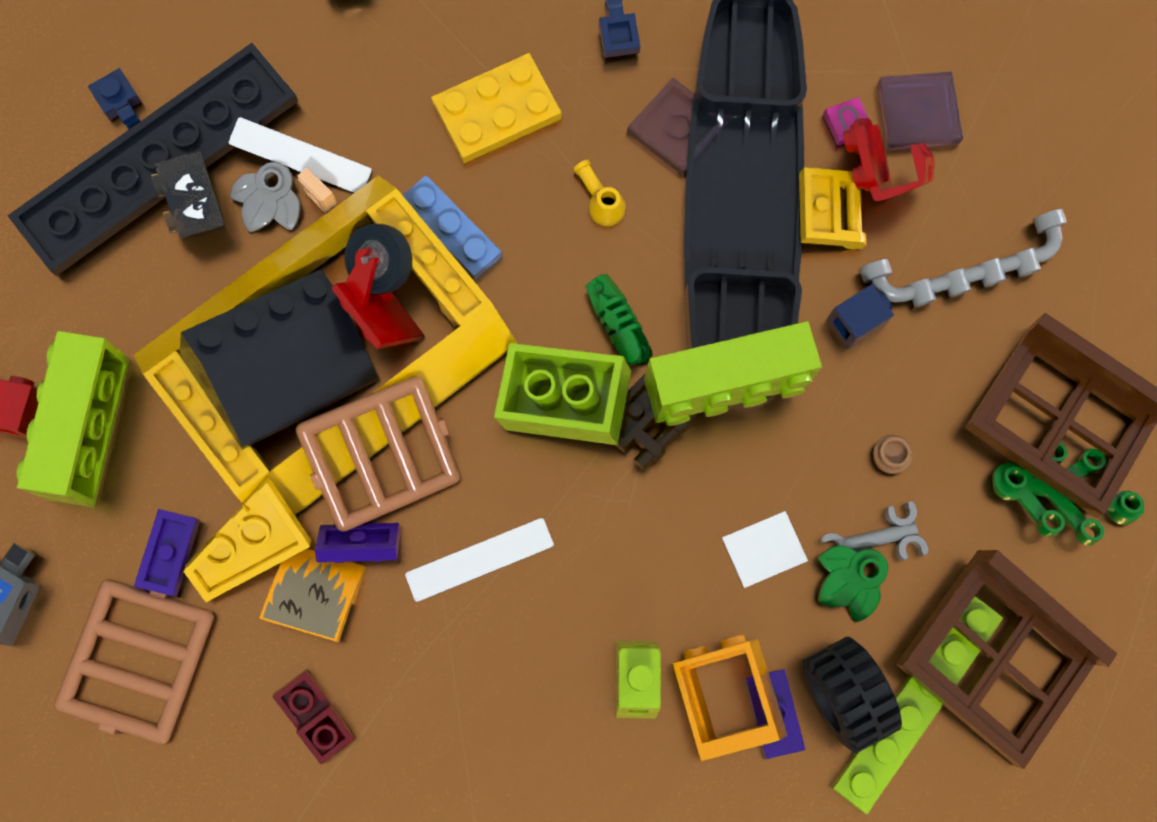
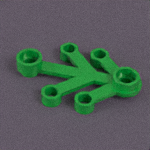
M1060 442L1055 450L1059 458L1051 457L1058 464H1061L1068 455V450L1062 442ZM1091 448L1086 450L1078 458V462L1067 470L1082 479L1086 475L1097 474L1105 466L1106 458L1101 451ZM1087 458L1093 459L1096 466L1091 465ZM1004 463L994 471L992 485L995 493L1004 500H1017L1036 522V527L1042 535L1046 537L1056 536L1065 527L1066 520L1074 529L1078 541L1084 545H1094L1103 538L1104 528L1099 521L1086 519L1071 500L1040 479L1033 478V474L1018 464ZM1008 476L1014 478L1018 484L1012 483ZM1121 491L1116 494L1107 512L1110 518L1117 524L1130 525L1143 515L1144 501L1135 492ZM1035 495L1046 497L1057 511H1046ZM1125 502H1127L1132 507V509L1128 508ZM1045 519L1053 521L1056 528L1049 527ZM1085 527L1090 528L1094 532V537L1086 533Z

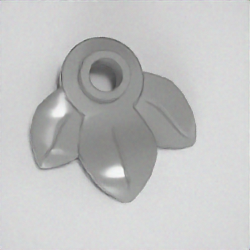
M270 162L263 165L257 173L244 174L235 181L231 189L230 198L244 203L242 207V220L249 232L260 230L273 219L284 228L293 230L300 216L301 202L292 191L293 176L290 170L280 163ZM276 174L278 176V183L275 187H270L268 185V178Z

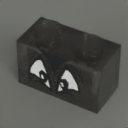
M200 151L154 163L157 174L151 175V179L158 198L166 197L170 210L163 212L170 234L178 232L179 238L183 241L226 229Z

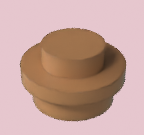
M885 436L874 446V462L879 469L886 473H900L907 469L912 462V448L900 436Z

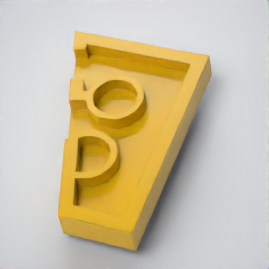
M268 476L191 558L183 572L204 601L208 602L309 548L311 539Z

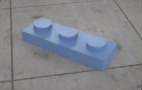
M427 175L403 194V197L474 280H477L502 257V251Z

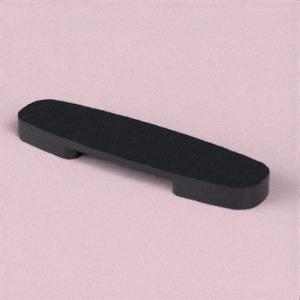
M713 0L700 50L687 148L683 228L684 307L687 350L798 324L802 288L799 282L802 253L799 172L804 168L803 101L807 92L803 38L798 8L793 0ZM776 395L766 397L767 401L754 407L745 408L743 403L728 406V409H758L772 402Z

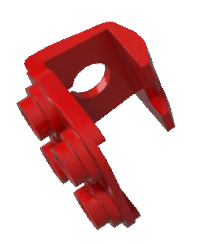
M859 118L854 121L853 125H850L849 130L843 132L847 151L849 153L856 152V154L860 155L861 159L859 166L852 170L855 186L858 190L865 189L867 192L870 191L874 201L902 195L933 181L935 169L934 156L925 143L910 145L918 181L892 188L890 170L878 124L873 125L869 118Z

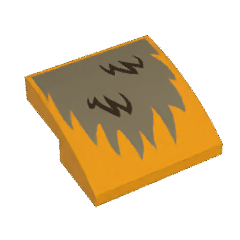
M305 549L281 562L259 619L339 642L351 604H355L366 566L354 562H317L315 551Z

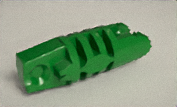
M600 274L585 287L595 313L600 318L602 326L605 327L607 335L610 336L612 344L616 346L618 352L624 356L628 364L649 362V359L652 358L653 350H651V346H649V342L642 331V325L638 322V318L633 313L625 295L608 274Z

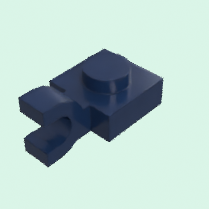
M622 0L605 1L607 17L599 18L604 58L640 53L641 46L635 13L624 14Z
M120 68L88 85L89 90L109 120L119 116L128 130L140 122L132 107L141 103V100Z

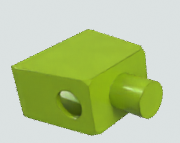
M616 640V718L656 719L661 707V652L656 641Z

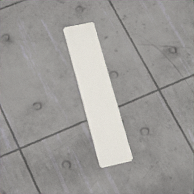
M241 117L238 118L229 140V144L280 163L299 172L308 168L318 179L354 193L367 184L372 171L367 166Z
M540 518L406 572L405 576L414 600L418 602L551 548L554 543L544 519Z

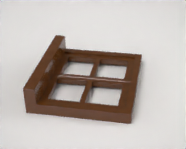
M1044 313L1027 329L965 429L1098 519L1107 512L1157 424V387L1047 313ZM1035 356L1077 383L1061 411L1019 383ZM1012 392L1055 420L1038 449L995 421ZM1090 392L1132 420L1116 448L1074 420ZM1067 430H1070L1110 457L1094 487L1051 459Z
M978 550L896 665L1013 765L1025 769L1094 665L1109 667L1117 653L1000 551ZM982 586L1019 616L996 650L959 620ZM952 628L956 629L989 658L966 693L928 662ZM1032 629L1068 659L1045 693L1009 663ZM1002 671H1005L1039 701L1016 736L979 705Z

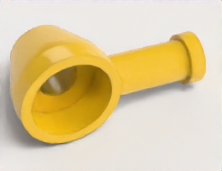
M588 159L583 160L573 168V171L576 175H579L592 195L589 202L590 217L601 226H613L619 223L624 217L626 209L622 194L612 187L604 188L592 170L590 161ZM609 197L612 198L615 203L612 205H605L601 200L603 198Z

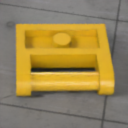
M804 167L799 172L801 243L844 246V248L851 250L866 247V233L862 232L861 190H858L855 186L852 171ZM840 187L846 190L847 230H841Z

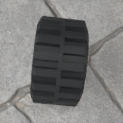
M846 636L803 660L804 679L818 710L836 738L855 754L901 730L902 720L899 705L887 679L868 651L853 638Z

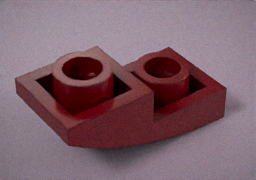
M307 669L273 694V699L296 727L297 735L320 764H323L354 740L350 729Z

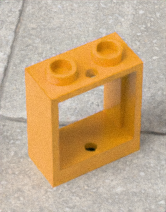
M744 634L720 641L723 649L708 653L706 645L684 651L685 660L672 663L701 761L776 742L788 736L758 639L746 642ZM746 653L767 724L716 737L696 668Z

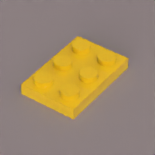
M530 53L431 97L432 104L463 164L562 119V112Z

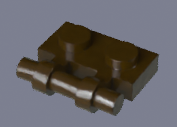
M645 374L627 392L618 445H616L622 452L626 453L635 443L638 444L643 450L633 461L643 470L654 460L658 462L666 454L664 449L677 435L682 437L690 428L688 424L697 416V414L689 415L690 420L679 425L667 426L666 423V426L654 438L650 437L646 431L655 423V418L644 381Z

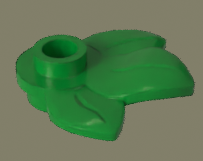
M838 545L827 549L818 557L823 567L830 572L821 585L818 601L821 604L832 607L848 605L854 621L859 622L866 619L875 611L881 599L879 585L884 582L888 574V563L885 557L880 552L869 548L856 552L847 546ZM873 562L875 566L874 572L869 576H865L864 566L867 563Z

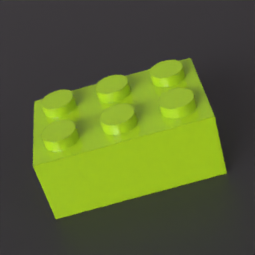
M509 343L494 418L508 431L618 445L631 370L624 356Z

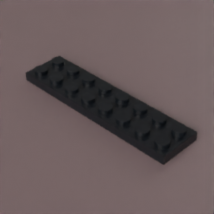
M250 43L7 216L50 272L57 276L165 198L163 189L170 194L174 192L166 187L169 179L168 186L172 188L174 182L182 174L191 170L192 177H194L235 148V146L229 144V140L238 118L241 117L265 126L296 104L298 98L256 46Z

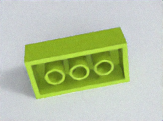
M809 321L650 358L644 381L655 422L666 421L667 426H674L689 421V415L705 412L706 417L723 414L729 410L728 406L743 403V406L748 408L763 404L767 401L766 397L781 394L782 398L801 395L805 392L804 388L813 382L822 365Z
M57 331L55 341L50 344L47 351L48 369L45 380L38 386L37 401L39 404L35 419L31 420L27 428V440L29 443L25 458L19 462L17 467V488L48 501L95 508L130 358L105 338Z

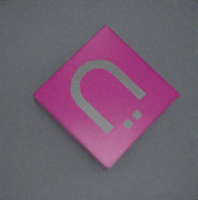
M859 97L827 108L823 113L837 146L845 143L843 132L849 130L850 125H853L856 119L868 118Z

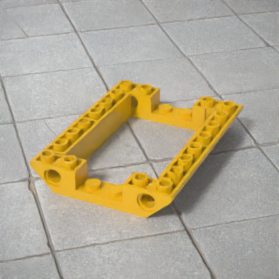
M379 175L133 355L144 377L242 504L268 476L295 516L323 494L321 490L315 489L309 475L313 471L303 447L271 471H269L270 467L255 448L249 446L243 450L241 449L181 358V332L307 276L345 248L349 238L356 230L371 224L369 218L374 224L392 226L404 235L412 253L411 269L436 298L441 312L454 327L459 326L375 392L413 376H419L423 379L435 408L507 353L509 343L517 344V341L492 302L398 189ZM412 394L390 403L401 433L421 419ZM375 410L353 419L369 458L389 444ZM338 425L316 436L333 479L337 484L356 469Z

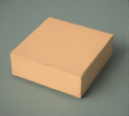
M308 168L304 169L297 176L303 192L325 214L338 205L333 193Z

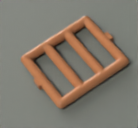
M413 376L304 421L296 427L297 436L313 471L309 475L315 489L321 490L335 525L342 532L433 494L460 480V472L445 437L449 434L444 419H438L424 381L419 376ZM411 394L442 469V473L423 481L420 480L390 403ZM373 410L376 411L407 487L387 497L383 494L353 421L354 418ZM337 425L370 504L350 513L347 512L315 434Z
M112 579L103 580L55 699V709L58 712L99 724L98 730L113 735L118 734L120 731L154 743H167L173 732L214 620L213 613L207 609L169 598L170 595L146 591ZM113 597L195 623L187 646L105 621L104 619ZM98 636L179 661L180 665L173 684H165L90 660L89 658ZM85 675L166 701L158 724L148 723L74 699L82 676Z

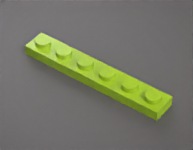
M977 597L973 598L959 618L961 622L985 642L988 641L1003 619L1001 615ZM952 628L928 662L957 686L980 650L956 629ZM910 676L907 677L895 694L901 713V730L859 753H854L830 787L864 814L869 813L943 706L941 702Z

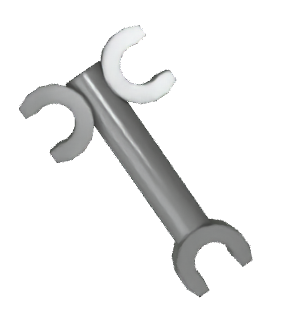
M913 501L904 504L906 511L904 519L896 516L893 505L885 508L884 516L886 521L892 525L891 527L844 538L838 534L829 533L819 539L820 544L832 542L836 546L844 545L854 551L898 541L895 546V554L899 561L908 559L906 552L908 543L916 547L919 557L928 554V545L922 537L918 536V528L914 522L917 517V508Z

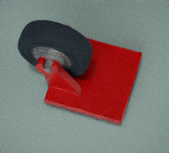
M369 224L359 228L351 235L345 248V266L349 276L345 282L335 283L331 288L340 300L341 307L360 326L366 340L373 344L376 349L420 341L425 335L392 293L406 282L411 272L412 253L408 241L399 230L386 224Z

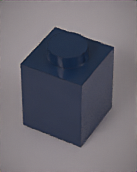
M873 284L836 306L827 319L849 349L884 327L894 314L891 311L892 306L887 296L882 292H878Z

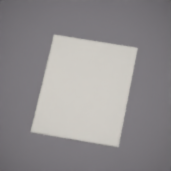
M786 511L722 537L744 588L808 561Z

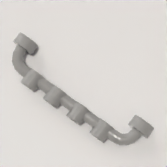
M1056 209L1035 217L1033 222L1037 233L1046 232L1047 236L1046 243L1039 248H1030L1011 256L992 259L973 267L957 269L942 276L919 280L899 288L889 284L886 278L893 274L889 259L869 263L859 268L864 284L872 282L878 292L884 293L889 301L906 302L912 300L914 307H919L936 301L934 293L947 290L949 297H954L971 291V282L982 280L984 287H988L1007 280L1005 273L1017 270L1019 277L1040 271L1039 263L1054 257L1060 249L1063 239L1061 227L1067 224L1063 209Z

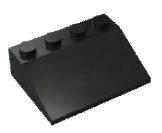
M322 269L181 332V358L242 450L378 380V375L349 313L341 307L340 300L331 289L333 285Z

